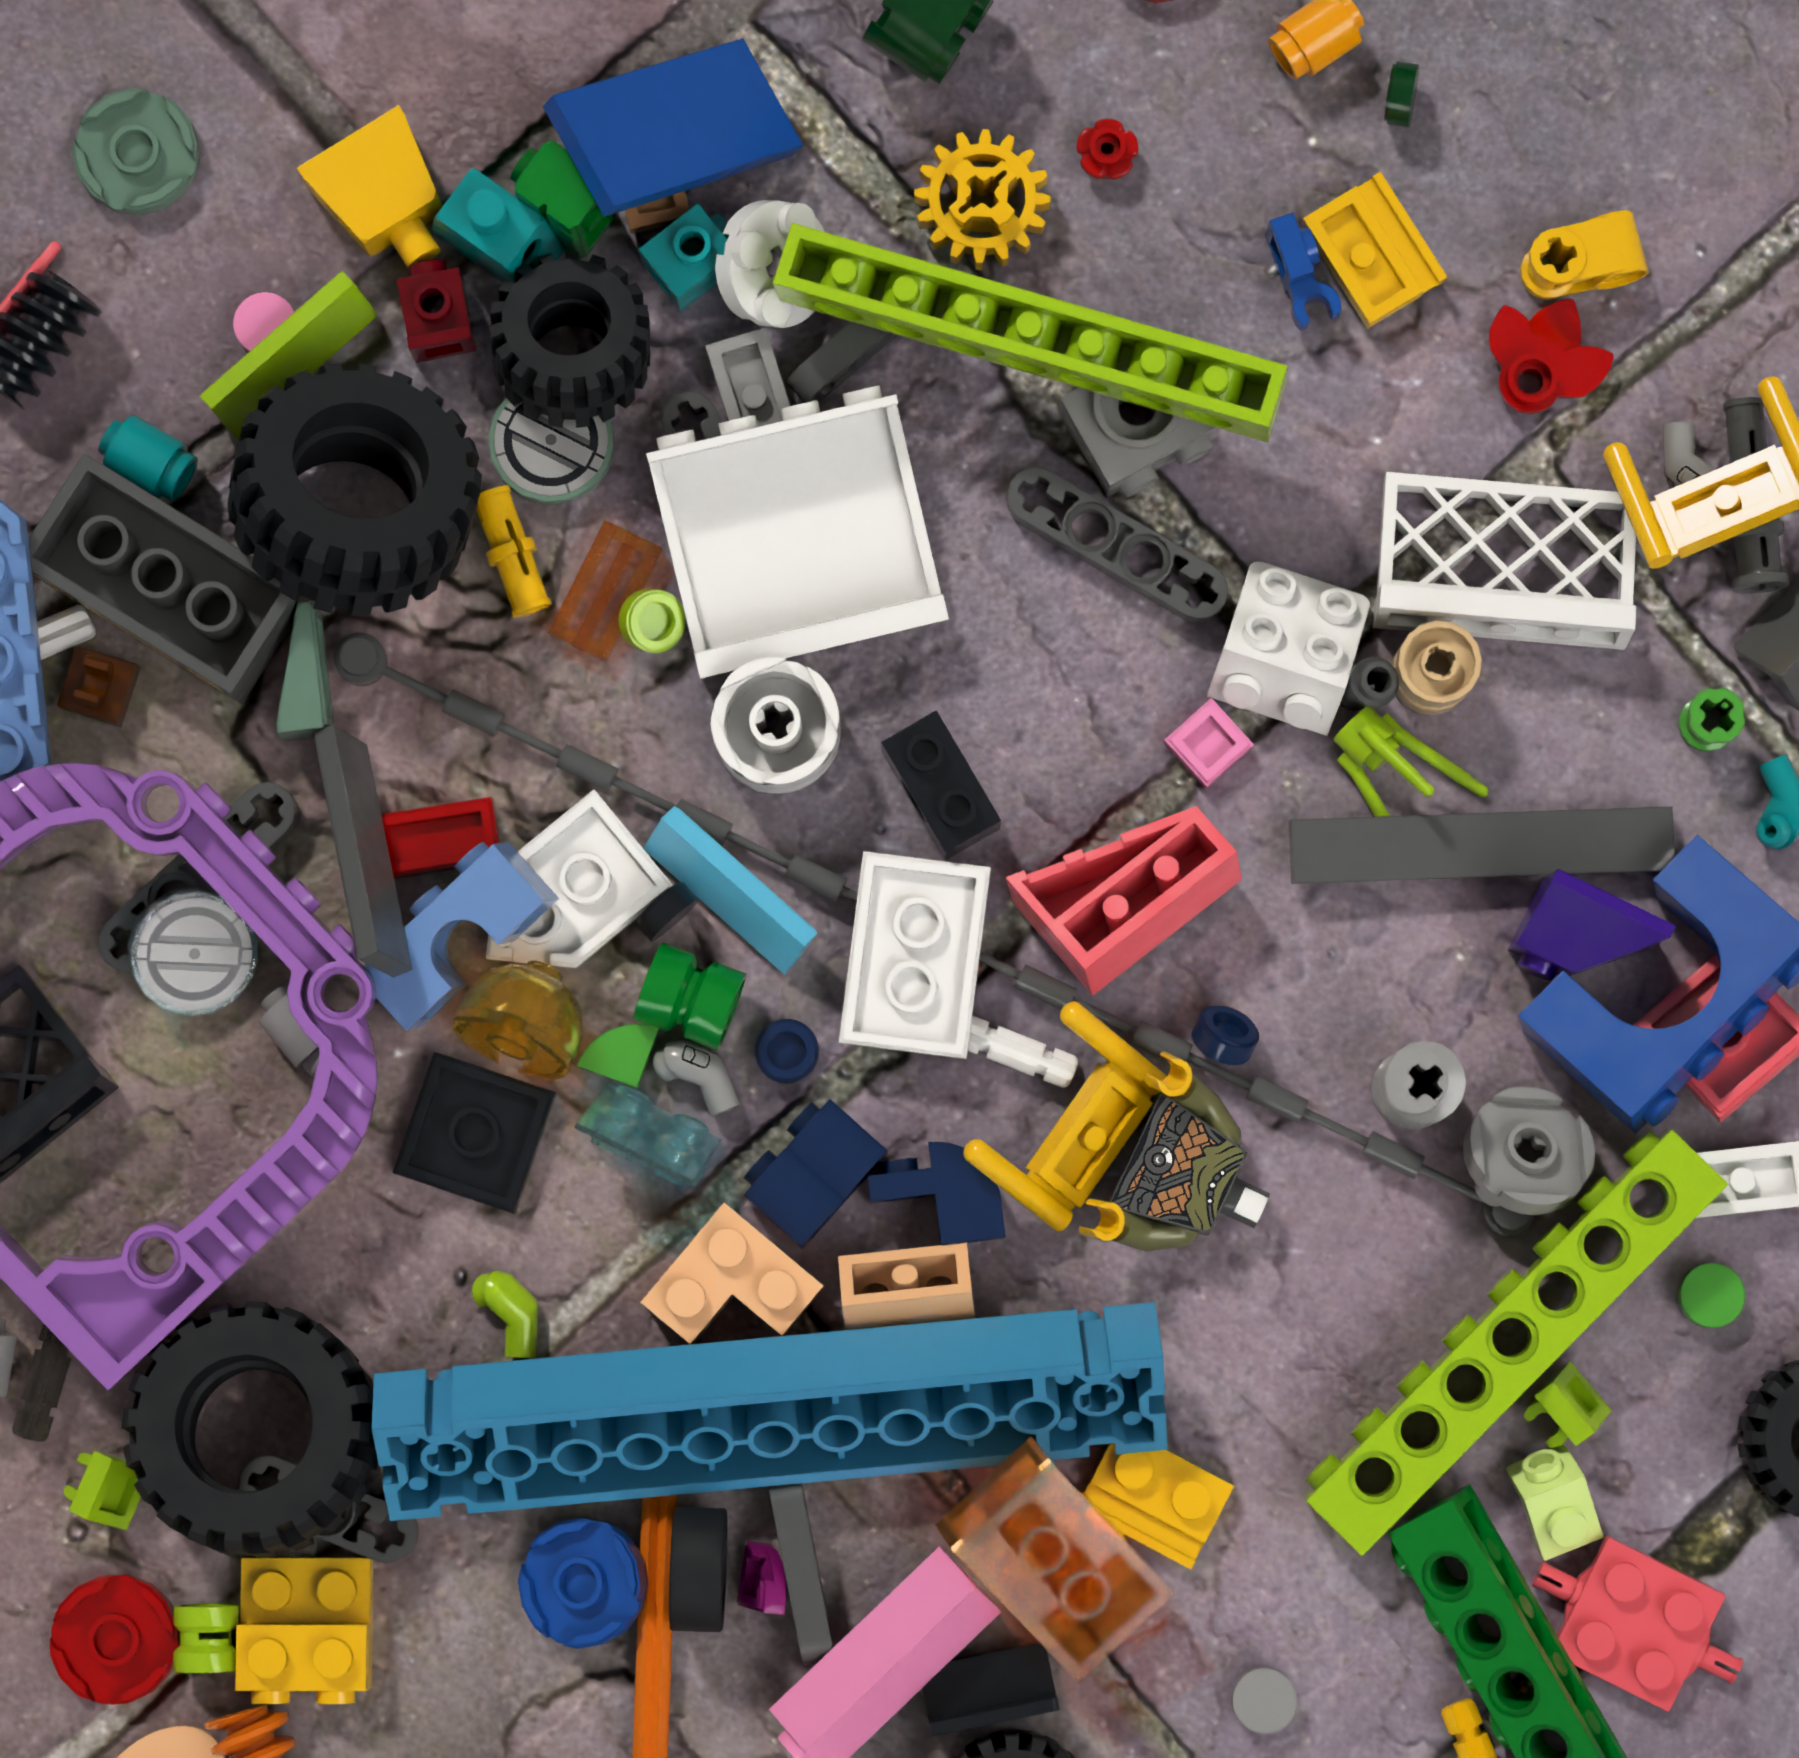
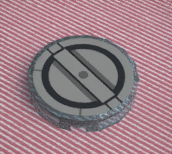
M197 886L174 889L158 897V901L151 904L146 911L145 909L142 911L133 924L127 945L130 970L145 996L164 1010L187 1016L216 1012L235 1001L252 980L258 959L256 933L216 891Z

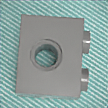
M1077 388L1064 395L1059 401L1058 412L1107 497L1120 490L1123 491L1126 497H1129L1146 489L1159 479L1155 471L1176 459L1181 467L1202 458L1214 449L1210 440L1216 438L1219 432V428L1151 409L1153 418L1149 422L1140 426L1131 425L1122 419L1118 411L1119 406L1125 401Z

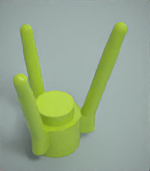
M1372 707L1362 709L1333 739L1344 751L1336 761L1350 774L1374 817L1390 816L1364 771V765L1372 772H1375L1388 762L1424 796L1431 797L1434 794V787L1397 752L1401 747L1398 743L1477 796L1483 798L1488 795L1489 790L1484 784L1404 730L1388 713L1381 717Z

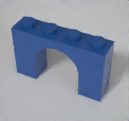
M1698 834L1653 879L1656 899L1711 947L1721 965L1719 982L1706 1006L1689 1020L1675 1026L1659 1029L1637 1027L1614 1016L1567 973L1562 971L1518 1015L1523 1033L1635 1135L1647 1122L1654 1127L1672 1112L1679 1101V1097L1675 1094L1692 1077L1700 1081L1718 1065L1724 1056V1051L1720 1048L1737 1031L1745 1035L1760 1023L1769 1010V1005L1766 1002L1782 985L1787 989H1791L1799 983V922Z

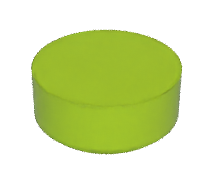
M642 589L634 592L625 600L619 612L618 623L622 637L631 647L643 652L662 653L671 649L679 642L684 633L686 618L681 603L669 592L657 589Z

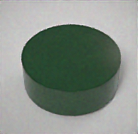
M1399 61L1393 64L1385 105L1384 120L1387 121V124L1410 127L1417 92L1419 64Z

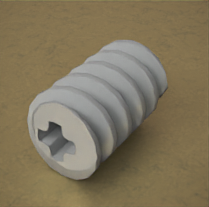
M1430 1041L1410 1043L1383 1060L1375 1071L1371 1087L1374 1104L1381 1116L1397 1127L1411 1130L1428 1127L1451 1115L1463 1100L1466 1087L1464 1067L1456 1054L1442 1044ZM1422 1073L1429 1082L1423 1089L1425 1094L1415 1098L1408 1089L1414 1083L1413 1077Z

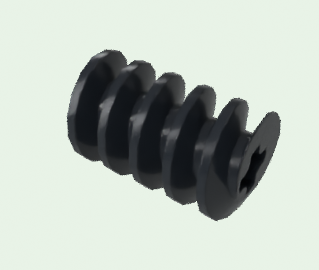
M48 270L50 277L34 272L27 275L26 281L34 292V297L15 292L10 299L20 314L19 317L0 312V328L5 334L4 337H0V394L23 410L24 408L16 397L18 392L38 397L41 393L31 377L32 373L37 372L50 377L56 374L54 367L46 356L48 352L66 357L72 353L61 336L64 331L84 337L87 333L77 314L81 311L99 317L102 313L101 309L88 297L50 270Z

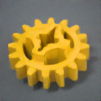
M982 129L979 143L971 145L963 132L956 134V150L951 153L941 145L934 148V157L939 166L936 168L931 165H922L919 170V178L930 187L914 189V203L929 207L917 215L919 229L935 227L936 230L930 237V247L936 250L946 243L951 245L950 262L955 265L967 253L973 255L975 269L982 270L986 256L994 254L998 263L1004 267L1008 265V249L1012 246L1025 255L1030 251L1031 243L1026 235L1027 231L1033 234H1043L1046 222L1035 212L1050 210L1051 196L1036 191L1047 184L1048 175L1046 170L1029 171L1034 162L1035 153L1032 149L1022 152L1019 156L1014 154V136L1010 134L998 146L991 144L989 129ZM991 162L997 165L995 167H976L972 163ZM947 181L950 184V190L957 196V200L949 206V211L944 215L940 205V194L944 183ZM1021 185L1025 205L1018 219L1015 215V210L1008 203V198L1015 193L1016 187ZM975 191L980 196H985L990 191L994 193L993 207L989 208L986 204L980 203L973 208L971 206V192ZM971 231L990 232L994 237L976 238L968 236Z

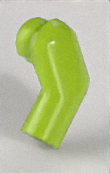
M496 1270L479 1275L472 1285V1297L479 1307H489L492 1312L506 1323L504 1357L537 1358L538 1303L535 1297L512 1274Z

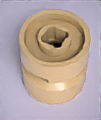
M1436 620L1421 624L1408 634L1391 661V665L1395 668L1399 680L1396 697L1403 706L1418 714L1437 715L1450 711L1466 697L1480 676L1482 658L1478 643L1466 629L1453 622Z

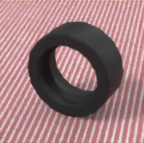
M677 1507L674 1509L669 1578V1624L672 1631L721 1632L723 1629L728 1518L725 1508Z

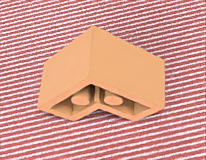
M723 1203L640 1303L689 1344H695L734 1296L781 1336H785L825 1286L731 1207Z

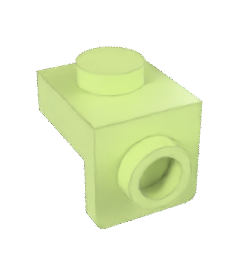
M1565 1445L1535 1451L1524 1460L1513 1463L1506 1468L1509 1480L1520 1497L1536 1549L1544 1561L1604 1538L1586 1478Z

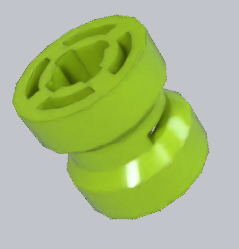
M204 1603L174 1606L173 1626L180 1631V1646L173 1652V1672L221 1673L236 1671V1647L233 1645V1630L239 1624V1604ZM199 1633H213V1636L199 1637Z

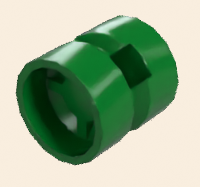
M662 942L646 975L633 1019L668 1032L677 1024L681 1025L684 1038L718 1051L731 1024L747 974L714 962L703 970L698 968L695 954Z

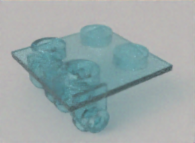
M607 1083L577 1121L574 1128L591 1136V1143L618 1156L622 1152L625 1153V1160L632 1162L634 1158L643 1162L642 1168L649 1171L651 1166L656 1168L654 1174L677 1184L681 1188L684 1187L685 1183L697 1188L708 1167L707 1162L722 1139L710 1134L708 1127L694 1117L685 1114L672 1115L652 1105L650 1098L635 1088L629 1086L615 1087Z

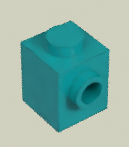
M698 203L638 249L642 265L680 312L717 284L715 273L716 255H724L725 243L729 235L722 234L728 223L719 212L709 217Z

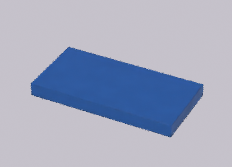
M743 38L552 95L543 105L546 114L604 217L791 157L803 146Z

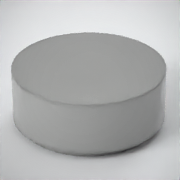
M1256 1667L1250 1669L1238 1678L1231 1694L1233 1712L1241 1724L1253 1732L1260 1734L1278 1732L1291 1722L1297 1710L1298 1700L1294 1685L1282 1672L1274 1668Z

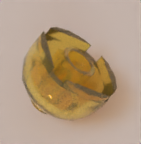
M531 960L528 961L526 966L509 964L490 968L479 976L460 1001L453 1018L455 1022L452 1029L467 1046L485 1058L498 1064L501 1052L512 1058L526 1061L518 1070L519 1073L553 1080L563 1079L567 1075L581 1045L584 1023L583 1013L575 995L567 986L561 983L563 979L562 974L546 963Z

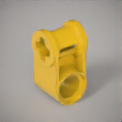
M1629 210L1606 213L1584 222L1551 228L1542 232L1533 241L1530 251L1524 256L1520 266V279L1524 288L1533 296L1543 300L1557 299L1594 289L1617 288L1638 281L1649 274L1634 215ZM1545 255H1549L1553 264L1563 263L1564 268L1561 273L1556 272L1553 264H1542L1541 261Z

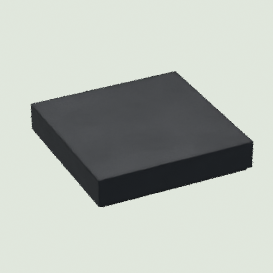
M434 1052L393 1173L516 1214L557 1093Z

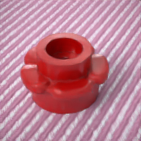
M1098 120L1095 123V127L1085 128L1078 137L1076 150L1082 157L1080 165L1088 175L1097 179L1115 180L1124 177L1132 169L1133 163L1131 161L1138 154L1137 138L1132 131L1124 130L1122 123L1117 120ZM1105 144H1110L1113 147V152L1109 155L1104 154L1101 150Z

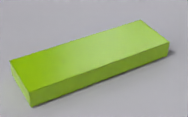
M341 271L200 395V398L230 433L238 439L248 414L257 410L259 399L264 394L277 386L284 390L286 378L307 370L310 375L314 373L373 321L378 314L355 283Z

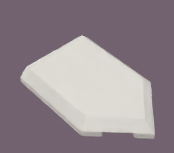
M592 790L518 851L560 899L513 942L497 945L488 934L486 960L577 968L634 922L653 901L673 886L595 790Z

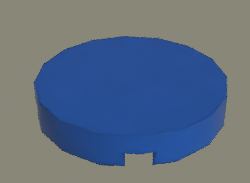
M581 1517L556 1522L538 1534L528 1548L531 1550L526 1556L525 1564H521L518 1585L522 1607L534 1628L547 1638L551 1637L556 1642L564 1644V1646L579 1649L608 1644L630 1629L643 1609L648 1583L644 1559L629 1535L611 1522L591 1517Z

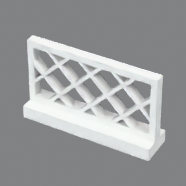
M1386 472L1383 486L1377 597L1374 603L1373 628L1413 631L1421 624L1438 620L1453 622L1466 629L1472 637L1625 650L1635 631L1636 605H1633L1636 534L1619 493L1615 491ZM1397 493H1421L1432 503L1437 511L1414 529L1396 510ZM1441 495L1455 497L1447 502ZM1469 498L1486 499L1500 514L1499 518L1478 535L1455 511L1457 507ZM1505 501H1514L1517 503L1514 506L1510 507ZM1532 503L1548 504L1564 521L1542 540L1518 516ZM1568 506L1581 508L1573 513ZM1594 509L1622 511L1621 532L1605 545L1581 521ZM1444 518L1467 541V544L1446 561H1443L1422 538L1425 533ZM1507 523L1531 548L1508 567L1485 543L1486 540ZM1396 527L1404 538L1394 545ZM1570 529L1594 553L1572 572L1548 549L1552 543ZM1410 545L1434 569L1420 582L1392 580L1393 559ZM1618 546H1620V562L1611 554ZM1474 550L1497 574L1483 588L1466 586L1451 570ZM1536 556L1560 579V582L1547 593L1530 592L1514 575ZM1601 561L1619 580L1618 599L1593 597L1578 579ZM1442 577L1447 584H1435V582ZM1505 583L1511 590L1497 588ZM1568 588L1573 595H1562L1561 593Z

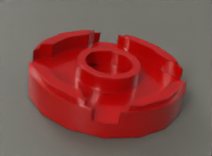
M129 1574L102 1575L77 1586L58 1606L51 1628L50 1657L60 1679L79 1697L102 1704H128L154 1692L172 1673L173 1652L180 1646V1631L173 1626V1606L170 1600L152 1583Z

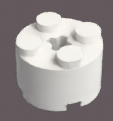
M764 657L742 665L727 677L715 699L712 709L711 732L723 764L737 780L757 792L780 794L802 789L822 776L837 755L841 726L835 696L830 686L819 673L798 662L785 658ZM776 712L781 720L792 718L793 721L786 725L787 736L776 739L772 733L764 735L760 733V731L767 727L765 716L770 713Z

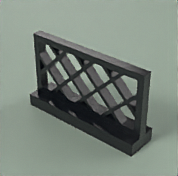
M20 965L0 979V1006L4 1000L19 988L23 990L32 1002L28 1029L0 1027V1037L26 1039L21 1073L0 1071V1081L19 1083L16 1107L4 1117L0 1116V1184L119 1088L106 1069L96 1062L28 972ZM43 1017L54 1031L41 1030ZM39 1040L63 1042L75 1058L54 1076L34 1074ZM32 1084L42 1085L31 1094Z

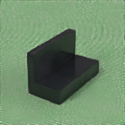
M1045 1640L952 1659L922 1688L931 1736L1060 1710Z

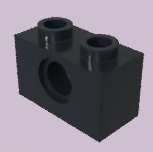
M937 710L881 742L882 754L945 861L1000 829V817Z

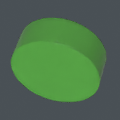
M1705 1263L1691 1268L1684 1274L1678 1285L1677 1300L1682 1313L1692 1323L1707 1328L1722 1327L1731 1323L1741 1313L1745 1302V1289L1740 1277L1731 1268L1718 1263Z

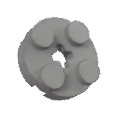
M1513 1087L1493 1096L1491 1101L1483 1105L1466 1130L1463 1142L1464 1161L1469 1175L1475 1181V1191L1478 1197L1490 1206H1502L1507 1210L1526 1215L1548 1214L1569 1206L1592 1173L1595 1164L1593 1136L1583 1118L1579 1115L1575 1120L1568 1110L1560 1106L1564 1101L1552 1092L1540 1088ZM1522 1138L1529 1139L1532 1149L1543 1151L1544 1157L1538 1158L1535 1163H1531L1522 1159L1515 1148H1518Z

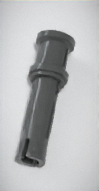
M1737 398L1726 401L1723 404V411L1726 416L1729 464L1767 448L1764 405L1761 398ZM1780 518L1729 539L1734 541L1737 577L1731 581L1733 592L1743 594L1764 593L1784 589L1789 586V575L1782 572L1779 536L1784 534L1785 529L1784 522Z

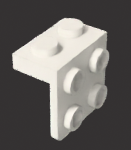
M1265 562L1252 563L1248 569L1207 697L1228 703L1236 708L1246 709L1289 723L1297 728L1307 729L1328 736L1348 683L1369 611V600L1362 594Z

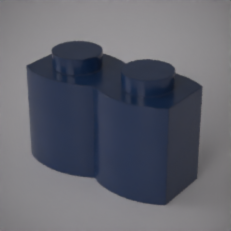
M831 1099L821 1109L811 1102L787 1129L794 1137L791 1143L778 1157L768 1150L744 1176V1179L751 1185L744 1194V1197L801 1249L816 1236L845 1201L868 1178L867 1176L888 1155V1150Z

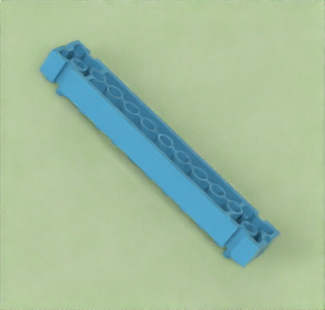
M1155 1302L1105 1306L1103 1307V1319L1094 1311H1083L1078 1315L1077 1309L460 1365L452 1366V1369L440 1371L436 1375V1380H429L426 1369L374 1373L372 1434L379 1467L383 1466V1490L389 1520L442 1516V1505L466 1503L467 1514L1083 1458L1090 1457L1089 1445L1114 1443L1116 1454L1168 1450L1166 1410L1163 1397L1165 1395L1164 1358Z

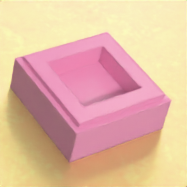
M1212 698L1164 739L1163 742L1205 789L1254 746L1250 739Z

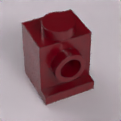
M427 260L411 265L408 268L410 277L396 280L406 327L408 347L415 363L476 352L477 347L465 284L459 267L447 269L444 260ZM442 296L445 299L444 306L436 313H428L422 309L424 299Z

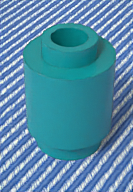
M136 415L129 416L124 422L119 420L113 421L104 433L98 448V452L104 455V466L158 499L164 496L171 501L177 500L191 481L198 464V457L187 452L188 445Z

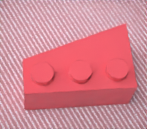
M1197 806L1120 834V840L1083 853L1082 849L1063 855L1064 861L1027 875L1025 870L1005 877L1014 906L1092 996L1242 880L1237 851Z

